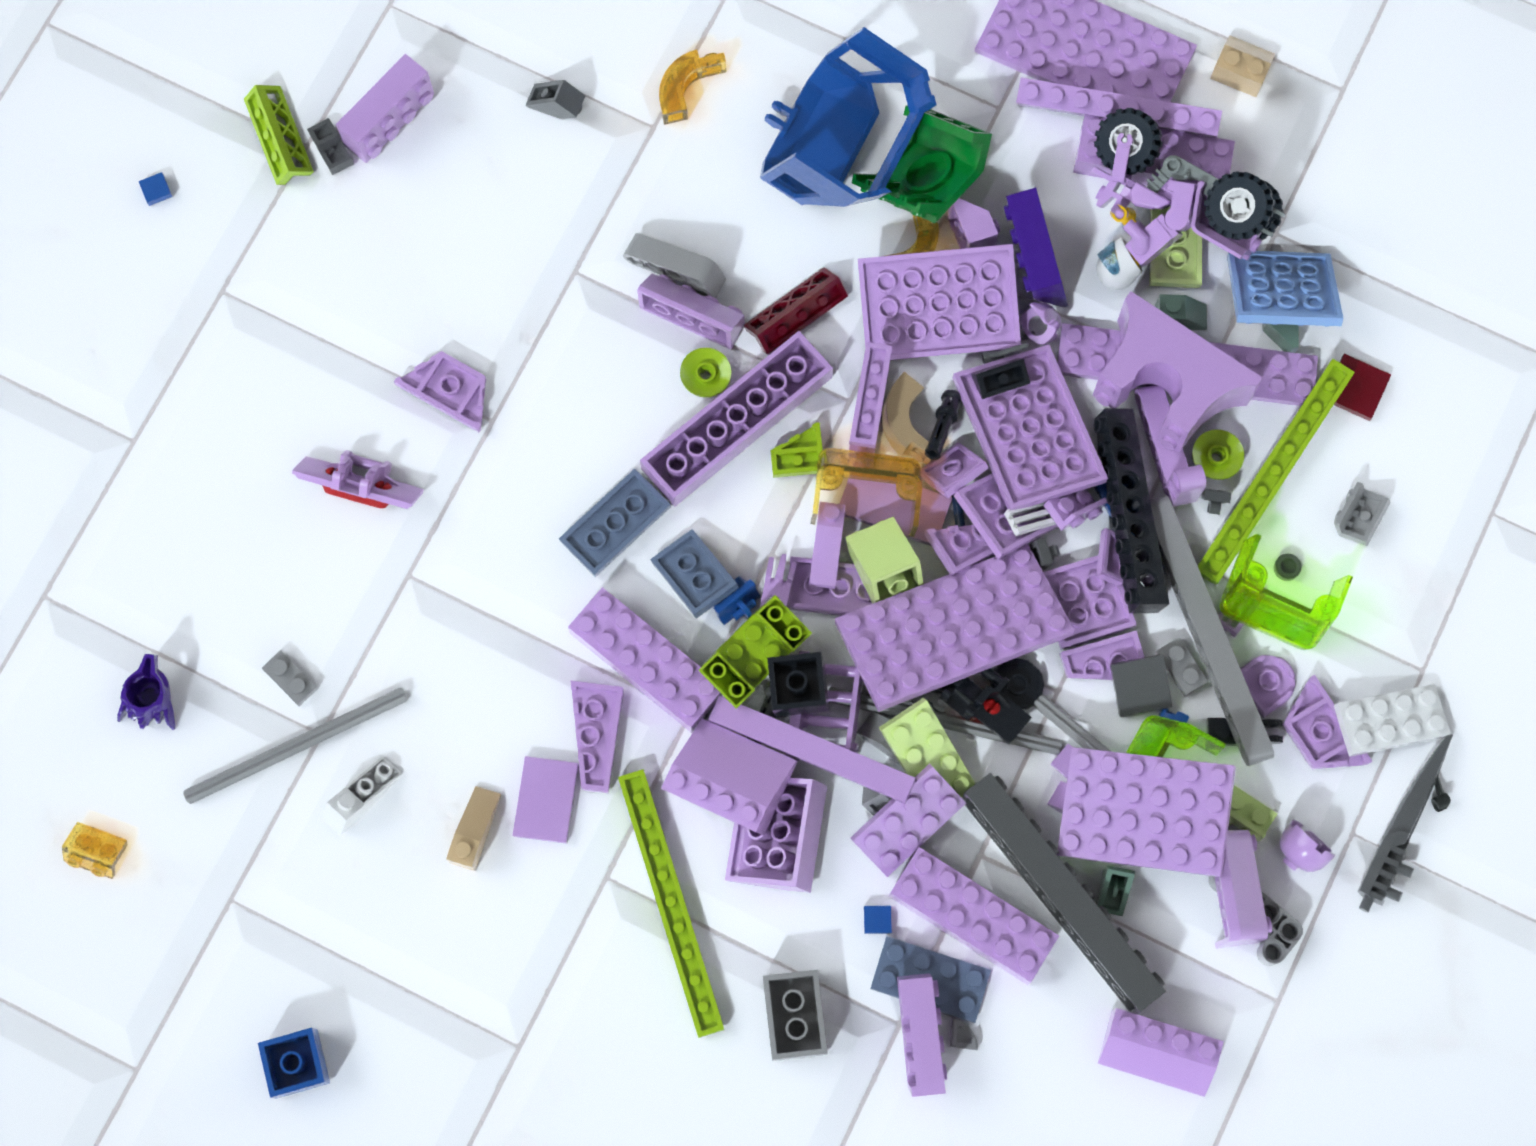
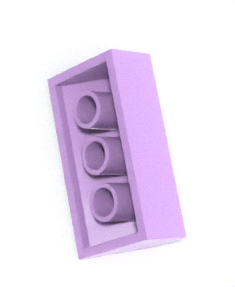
M651 273L637 289L639 307L730 350H732L745 324V315L738 308L719 304L716 298L697 294L692 287L675 284L671 278L663 274L658 276Z
M1115 1008L1111 1011L1097 1064L1205 1097L1217 1070L1224 1041Z

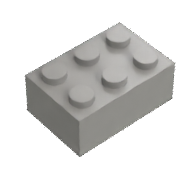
M818 969L764 975L763 986L772 1062L827 1055Z

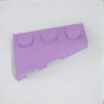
M954 525L939 530L932 528L926 529L923 533L948 573L952 576L994 555L974 525L960 527Z
M1137 630L1059 653L1066 678L1112 680L1110 664L1144 657Z

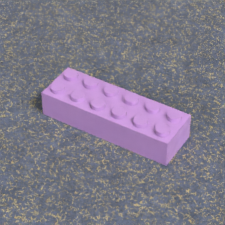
M1084 115L1073 173L1103 178L1092 172L1093 167H1097L1112 175V170L1101 163L1102 160L1096 154L1098 152L1097 148L1094 147V141L1097 140V136H1094L1096 130L1099 131L1101 127L1099 123L1107 118ZM1158 127L1162 133L1161 141L1163 145L1159 149L1161 154L1159 158H1155L1152 167H1147L1146 171L1132 175V180L1148 186L1149 182L1146 180L1154 181L1155 179L1151 175L1155 174L1158 177L1159 174L1156 170H1160L1164 160L1172 155L1181 157L1220 180L1223 175L1230 174L1235 141Z
M603 587L568 626L570 634L691 733L695 730L701 719H704L715 706L719 695L723 697L698 671L701 667Z
M920 847L888 896L1026 985L1032 982L1059 938V935Z

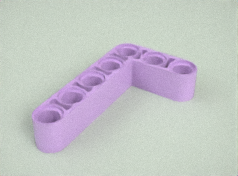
M1150 385L1135 389L1136 404L1164 494L1169 497L1173 507L1197 502L1206 487V476L1202 466L1199 464L1189 467L1183 449L1180 453L1175 450H1169L1157 439L1170 409L1164 388L1158 385Z

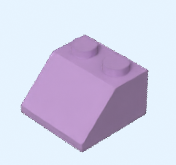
M960 198L949 208L947 219L959 249L996 245L1000 227L996 218L992 219L988 210Z

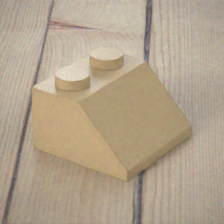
M1229 35L1210 79L1257 97L1275 53Z

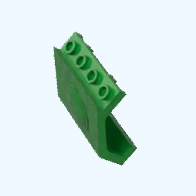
M905 105L903 115L908 116L909 108L908 105ZM930 109L926 111L886 185V188L892 192L879 198V200L893 204L894 207L910 212L912 215L936 223L984 172L992 133ZM853 173L851 183L861 187V192H868L877 173Z

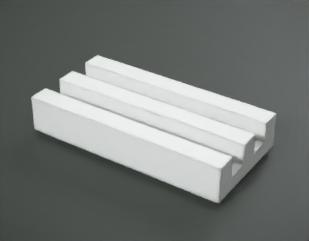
M1046 502L1016 510L1008 509L1004 513L1015 536L1056 525L1046 508L1013 518L1017 515L1042 509ZM1047 515L1049 517V519H1045L1021 527L1017 526V524L1035 520L1037 518L1044 517Z

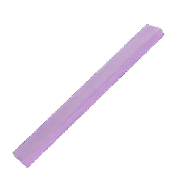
M720 695L708 719L712 723L906 804L916 781V778L744 705H740L735 709L725 697Z

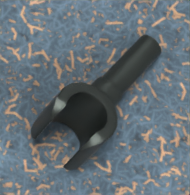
M1438 775L1435 782L1438 796L1431 799L1436 812L1447 809L1451 802L1449 795L1444 793Z

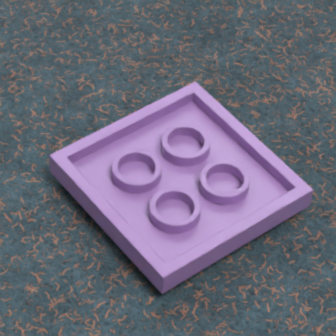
M993 473L971 483L954 494L955 499L997 559L1006 556L1058 527L1056 524L1015 536L1004 515L1008 509ZM1045 507L1042 508V509H1039V510H1034V511H1032V512H1028V513H1024V514H1021V515L1014 516L1013 518H1016V517H1019V516H1023V515H1026V514H1030V513H1033V512H1037V511H1040V510H1044ZM1047 515L1044 517L1037 518L1035 520L1017 524V526L1021 527L1024 525L1049 519V517Z
M1098 555L1043 572L1075 630L1073 636L1058 641L1060 650L1137 626L1134 615L1129 613L1128 604L1124 600L1125 590L1123 585L1117 586L1096 577Z

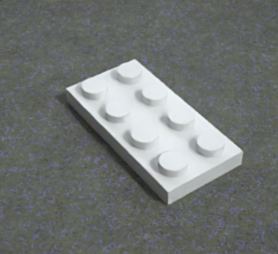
M1435 684L1340 702L1334 705L1349 757L1445 738L1451 734Z

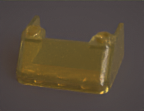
M826 448L820 452L817 459L810 524L815 525L820 491L836 490L841 486L843 478L896 484L895 488L898 496L903 500L912 501L909 537L915 536L919 525L922 497V469L917 460L909 457L837 448Z

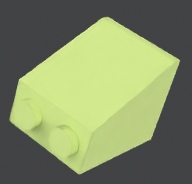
M894 517L879 521L870 527L846 536L848 553L872 604L924 584L920 560Z

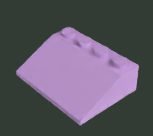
M702 718L672 763L661 789L756 833L765 835L798 761Z
M790 778L765 835L756 833L734 822L725 881L811 893L827 786L814 779Z

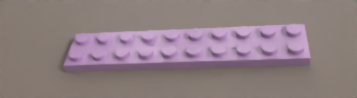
M1062 323L1057 363L1063 376L1098 380L1100 373L1120 347V330ZM1210 342L1263 377L1251 400L1301 406L1316 384L1318 356ZM1143 384L1140 386H1150L1154 384Z

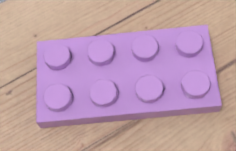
M930 763L915 777L916 781L906 804L891 799L850 837L886 877L893 873L966 804Z

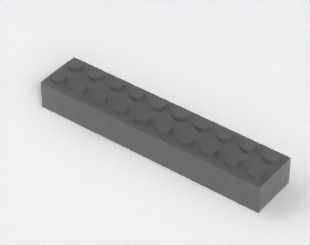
M990 772L964 793L962 799L966 802L965 807L1125 1008L1134 1014L1142 1012L1166 992L1163 988L1165 985L1164 981L1155 971L1153 973L1150 972L1145 965L1147 960L1137 949L1134 951L1127 943L1129 938L1120 927L1116 929L1109 921L1112 918L1109 912L1102 905L1098 907L1093 901L1094 894L1086 884L1083 883L1081 885L1074 877L1077 874L1073 867L1067 861L1065 863L1061 861L1057 856L1059 853L1057 847L1050 840L1045 841L1040 834L1042 830L1037 822L1032 818L1029 820L1022 812L1025 809L1016 797L1011 798L1005 791L1007 786L998 775L994 777Z

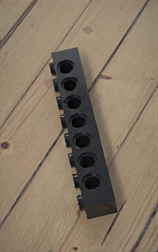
M1105 408L1094 418L1093 428L1098 438V455L1101 457L1103 468L1108 477L1106 482V500L1108 505H1110L1111 527L1115 532V550L1119 555L1120 576L1123 579L1125 588L1124 600L1128 604L1129 613H1159L1170 603L1133 409Z

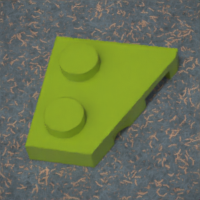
M820 422L814 423L808 430L801 434H796L788 442L770 450L773 478L825 473Z

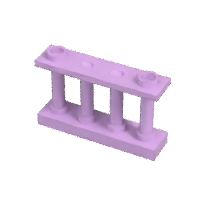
M866 342L847 460L873 464L892 346Z
M799 650V654L810 653L809 651ZM825 664L827 675L854 677L852 693L827 690L828 701L851 703L849 719L800 714L791 715L789 725L801 730L808 728V725L848 729L846 745H837L858 753L859 744L855 743L863 685L862 677L855 666ZM785 753V756H788L797 761L800 760Z

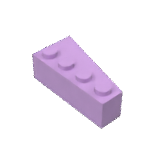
M930 973L897 977L908 1089L912 1097L946 1094L944 1081L947 1080L946 1064H942L941 1053H944L943 1036H939L938 1025H942L940 1008H936L935 997H939L938 982L932 979Z

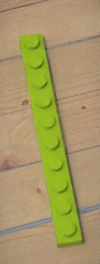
M1333 358L1329 362L1197 565L1203 578L1214 585L1219 583L1355 373L1354 371Z
M644 769L619 776L618 780L698 1039L723 1031L725 1029Z

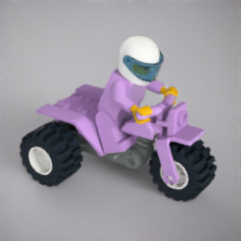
M1133 108L1117 109L1115 113L1112 114L1110 112L1106 115L1107 119L1105 121L1101 120L1099 123L1101 127L1099 131L1096 130L1094 135L1097 136V140L1094 141V147L1097 148L1098 152L1096 154L1102 160L1101 163L1112 170V175L1097 167H1093L1092 172L1109 181L1107 186L1102 185L1095 197L1098 200L1096 206L1105 208L1116 198L1117 200L1111 208L1110 216L1116 222H1121L1125 225L1123 229L1131 236V240L1128 243L1123 238L1116 241L1113 240L1097 253L1099 257L1096 265L1097 277L1107 288L1123 290L1129 287L1143 272L1141 266L1148 265L1183 236L1182 232L1190 228L1197 235L1239 259L1244 258L1249 261L1251 253L1257 251L1262 240L1268 236L1273 237L1277 226H1280L1282 222L1280 221L1281 217L1284 218L1286 214L1282 209L1283 201L1279 196V192L1268 182L1248 172L1236 171L1231 174H1225L1219 180L1181 157L1172 155L1164 160L1160 170H1156L1159 174L1158 177L1155 174L1151 175L1155 179L1154 181L1146 180L1149 182L1147 187L1133 181L1132 175L1138 172L1142 173L1146 171L1147 167H1152L1155 158H1159L1161 154L1159 149L1160 147L1162 148L1163 142L1161 141L1162 133L1158 129L1159 125L1148 114ZM1121 184L1125 185L1120 194L1116 192ZM1132 202L1134 206L1153 210H1163L1169 206L1171 208L1166 215H1159L1145 227L1140 221H1136L1135 210L1127 207V205Z

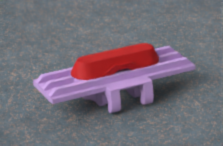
M349 450L341 454L340 462L337 463L305 456L292 470V474L298 479L322 485L327 494L381 509L386 508L389 504L408 509L415 504L424 491L422 488L391 479L389 477L392 468L391 462L385 461L382 463L357 456ZM352 465L369 469L365 477L356 475L352 472Z

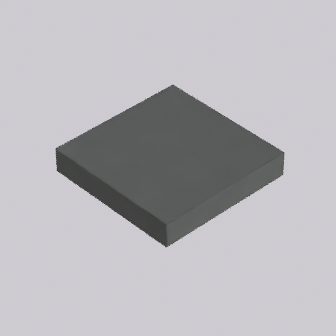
M1163 654L1110 664L1119 717L1172 707Z

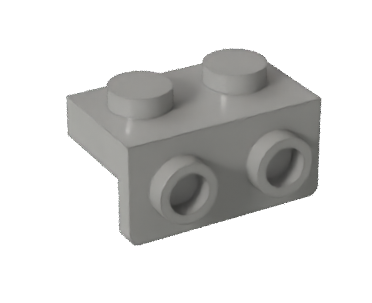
M1357 482L1354 489H1350L1347 493L1346 503L1342 511L1339 510L1334 518V525L1338 535L1368 546L1391 503L1390 499L1365 490L1363 483Z

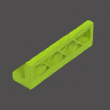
M254 85L244 97V102L276 185H285L293 176H310L314 171L281 86ZM267 94H274L278 103L275 104L271 101ZM276 113L285 120V126L276 119ZM284 135L293 141L294 148L285 142ZM292 157L299 160L302 167H295Z

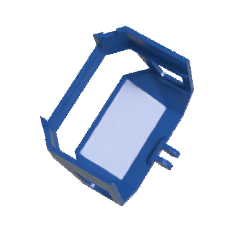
M862 27L827 52L807 79L792 109L778 100L773 101L771 108L787 118L784 122L771 113L765 116L764 121L780 131L762 162L760 179L800 205L847 207L876 200L892 192L886 188L891 175L923 114L937 106L935 96L930 91L928 83L930 78L927 69L867 28ZM849 50H853L881 70L859 72L839 57ZM872 83H902L909 114L869 191L859 194L843 182L880 114Z

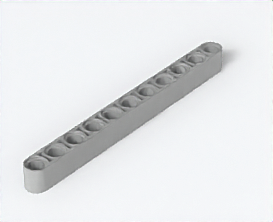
M1167 495L1150 499L1163 567L1242 759L1247 766L1274 758L1273 746L1172 503Z

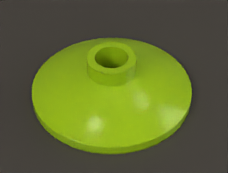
M698 348L691 351L683 359L680 366V378L683 386L690 393L698 397L708 398L722 393L731 380L732 371L728 359L724 354L713 348ZM707 372L710 374V377L703 379L701 374Z
M1220 429L1209 430L1200 435L1195 441L1192 448V460L1194 465L1200 464L1207 478L1224 480L1234 476L1242 467L1244 449L1239 439L1232 433ZM1218 454L1221 460H1213L1212 455Z

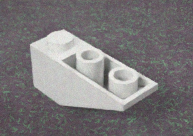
M382 756L326 803L321 818L341 836L362 818L398 780L402 772Z

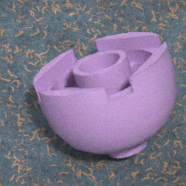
M1293 819L1285 828L1280 838V849L1286 856L1283 862L1294 871L1297 868L1305 872L1321 870L1335 857V854L1331 853L1332 850L1313 832L1304 831L1301 829L1304 825Z

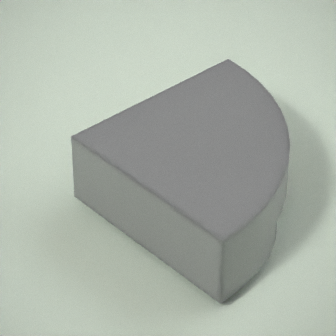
M952 1019L950 1047L977 1051L978 1043L973 1031L964 1022Z

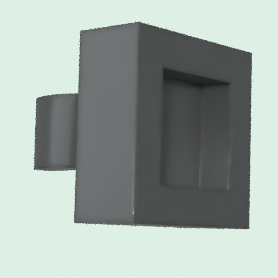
M1205 488L1200 498L1209 500L1207 507L1209 514L1220 515L1221 502L1230 503L1232 493Z
M1046 538L1036 540L1029 546L1042 571L1054 563L1055 556L1060 555L1058 546L1052 545L1048 547Z

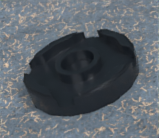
M1015 658L1002 663L995 670L1003 678L1007 677L1010 679L1001 692L1024 711L1033 707L1036 699L1043 694L1044 680L1042 673L1030 661ZM991 682L990 686L995 689L997 686Z

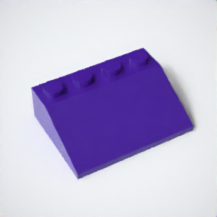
M1036 187L1006 196L1008 205L1003 207L1007 221H1013L1014 229L1010 230L1013 244L1019 243L1021 252L1016 253L1019 267H1025L1027 276L1022 277L1026 292L1031 291L1034 300L1062 308L1068 307Z

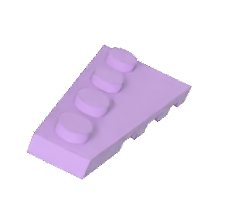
M570 680L581 789L583 791L609 794L624 688Z

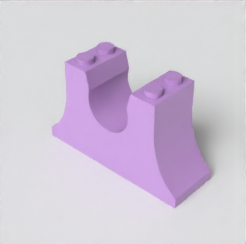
M1130 291L1124 300L1117 320L1121 335L1120 347L1100 373L1092 396L1103 406L1117 408L1127 400L1130 392L1139 385L1154 384L1163 387L1171 396L1173 403L1170 406L1157 439L1161 441L1165 448L1180 453L1195 431L1210 417L1232 407L1247 406L1263 377Z

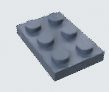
M693 529L650 559L653 566L696 619L739 588L736 581Z

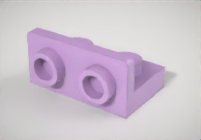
M1085 489L1059 498L1049 499L1043 506L1062 531L1070 526L1073 529L1077 528L1086 521V518L1090 521L1097 518L1103 513L1101 508L1107 504V500L1103 498L1095 502L1088 490Z

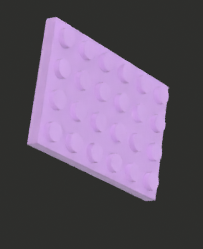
M1013 244L858 258L865 348L866 342L892 346L890 360L1003 350L1021 344Z
M1050 345L953 373L952 379L960 393L963 405L1007 509L1016 510L1047 502L1052 498L1066 496L1107 482V474ZM1015 358L1024 359L1031 384L981 399L971 373Z
M1072 747L1058 841L1059 853L1057 855L1222 877L1236 767L1226 764Z

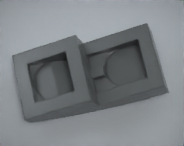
M329 118L307 129L332 175L354 165L352 157Z

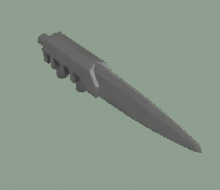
M1453 734L1447 735L1433 752L1395 812L1357 890L1363 897L1359 906L1360 910L1369 913L1373 902L1383 906L1385 897L1397 902L1400 901L1403 892L1391 888V885H1393L1397 873L1411 878L1414 868L1403 864L1402 861L1406 858V848L1433 790Z

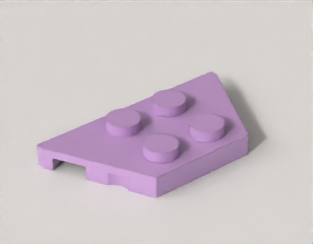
M440 351L432 356L429 361L415 366L412 372L402 378L399 376L394 380V384L478 433L481 431L486 377L480 372Z
M1314 674L1308 679L1282 723L1283 727L1311 769L1370 764L1373 761L1368 753L1349 757L1334 709L1335 704Z

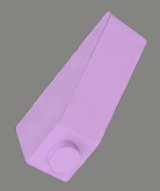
M820 501L809 586L835 589L846 509L844 504Z

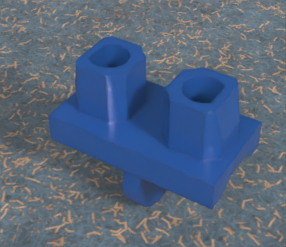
M740 576L735 578L734 580L739 588L714 606L713 609L723 625H726L733 618L737 621L742 616L748 619L752 615L750 610L757 605L755 601L761 596L751 579L746 581Z

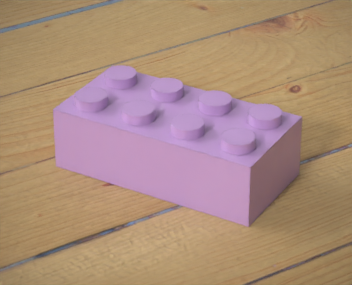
M405 53L336 123L345 147L365 163L371 158H376L380 154L382 147L388 141L396 138L400 128L405 123H410L414 119L416 112L432 100L434 91L428 71Z

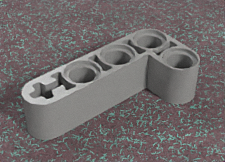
M640 233L634 234L623 254V258L629 263L690 285L697 294L704 297L709 295L716 298L726 281V277L717 263L710 258Z
M1209 876V885L1217 893L1214 876ZM1262 892L1264 907L1268 908L1272 913V933H1268V938L1259 945L1256 955L1261 964L1273 966L1281 963L1303 935V928L1297 919ZM1284 925H1289L1293 929L1294 935L1292 939H1288L1283 935L1282 928ZM1267 946H1272L1276 949L1277 957L1275 960H1271L1266 956Z

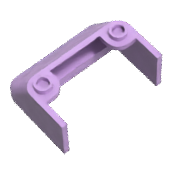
M1228 830L1222 877H1214L1225 936L1224 939L1215 943L1216 949L1260 943L1268 938V933H1272L1271 919L1269 916L1266 917L1254 854V851H1257V841L1255 835H1251L1249 830Z

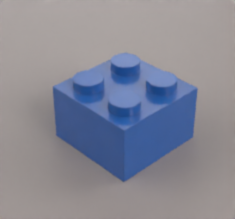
M311 1027L257 1043L270 1098L278 1099L330 1084L318 1029Z

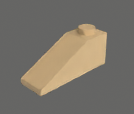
M475 786L446 857L450 864L476 871L501 797L500 793Z

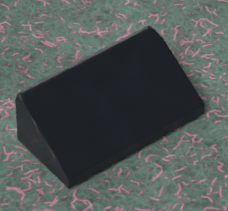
M1015 358L971 373L981 399L1031 384L1023 358Z

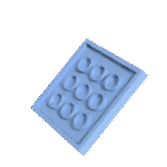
M1256 251L1251 253L1249 261L1244 258L1239 259L1228 253L1227 262L1237 323L1342 326L1344 318L1330 253Z

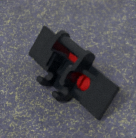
M992 668L980 673L997 686L995 689L988 685L985 689H982L970 680L969 677L939 688L943 691L940 699L968 722L974 716L1009 745L1032 718L1001 692L1010 679L1007 677L1003 678Z

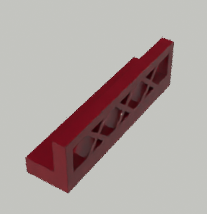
M823 267L743 326L749 334L756 338L762 351L768 355L795 333L803 330L847 298L848 294L840 278ZM825 277L827 278V279H825L823 282L818 283L819 281H821V280L824 279ZM764 323V324H763L762 326H760L758 329H755L757 326H759L760 324Z

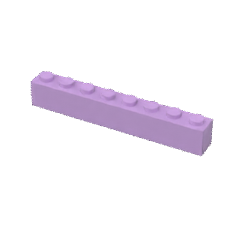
M1022 77L1016 100L1019 106L1107 118L1106 115L1110 112L1113 114L1120 108H1133L1151 116L1157 122L1159 128L1216 138L1222 116L1221 110Z

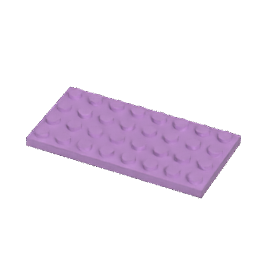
M999 0L974 52L1040 81L1171 102L1197 48V44L1095 0Z
M1028 544L1000 559H997L995 556L969 566L953 576L951 574L835 618V625L878 712L1073 636L1075 632Z

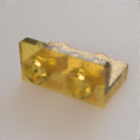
M77 822L61 847L63 861L73 868L80 867L91 871L95 876L113 879L115 876V865L127 847V840Z

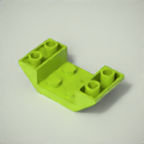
M774 595L752 614L710 656L698 671L737 709L755 691L754 688L769 675L767 658L789 655L812 632Z

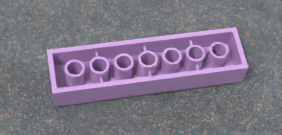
M798 331L640 459L642 471L674 507L677 506L831 380L833 367L804 335Z

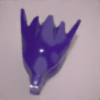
M144 654L139 668L122 685L121 704L117 714V722H121L127 712L128 718H131L133 721L137 718L139 728L144 729L153 719H155L156 724H161L164 717L169 728L175 730V717L171 704L169 681L164 673L158 669V655Z

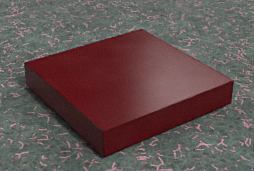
M1344 353L1340 363L1355 373L1334 406L1367 421H1371L1391 374Z

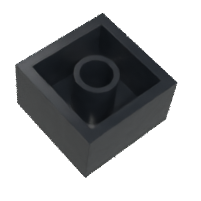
M822 652L767 658L772 711L776 717L829 711L825 660Z

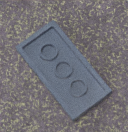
M633 469L558 539L596 577L671 508V504L636 469Z
M886 936L870 990L899 999L897 977L930 973L932 979L938 982L939 997H935L936 1008H940L943 1014L975 1024L991 970Z

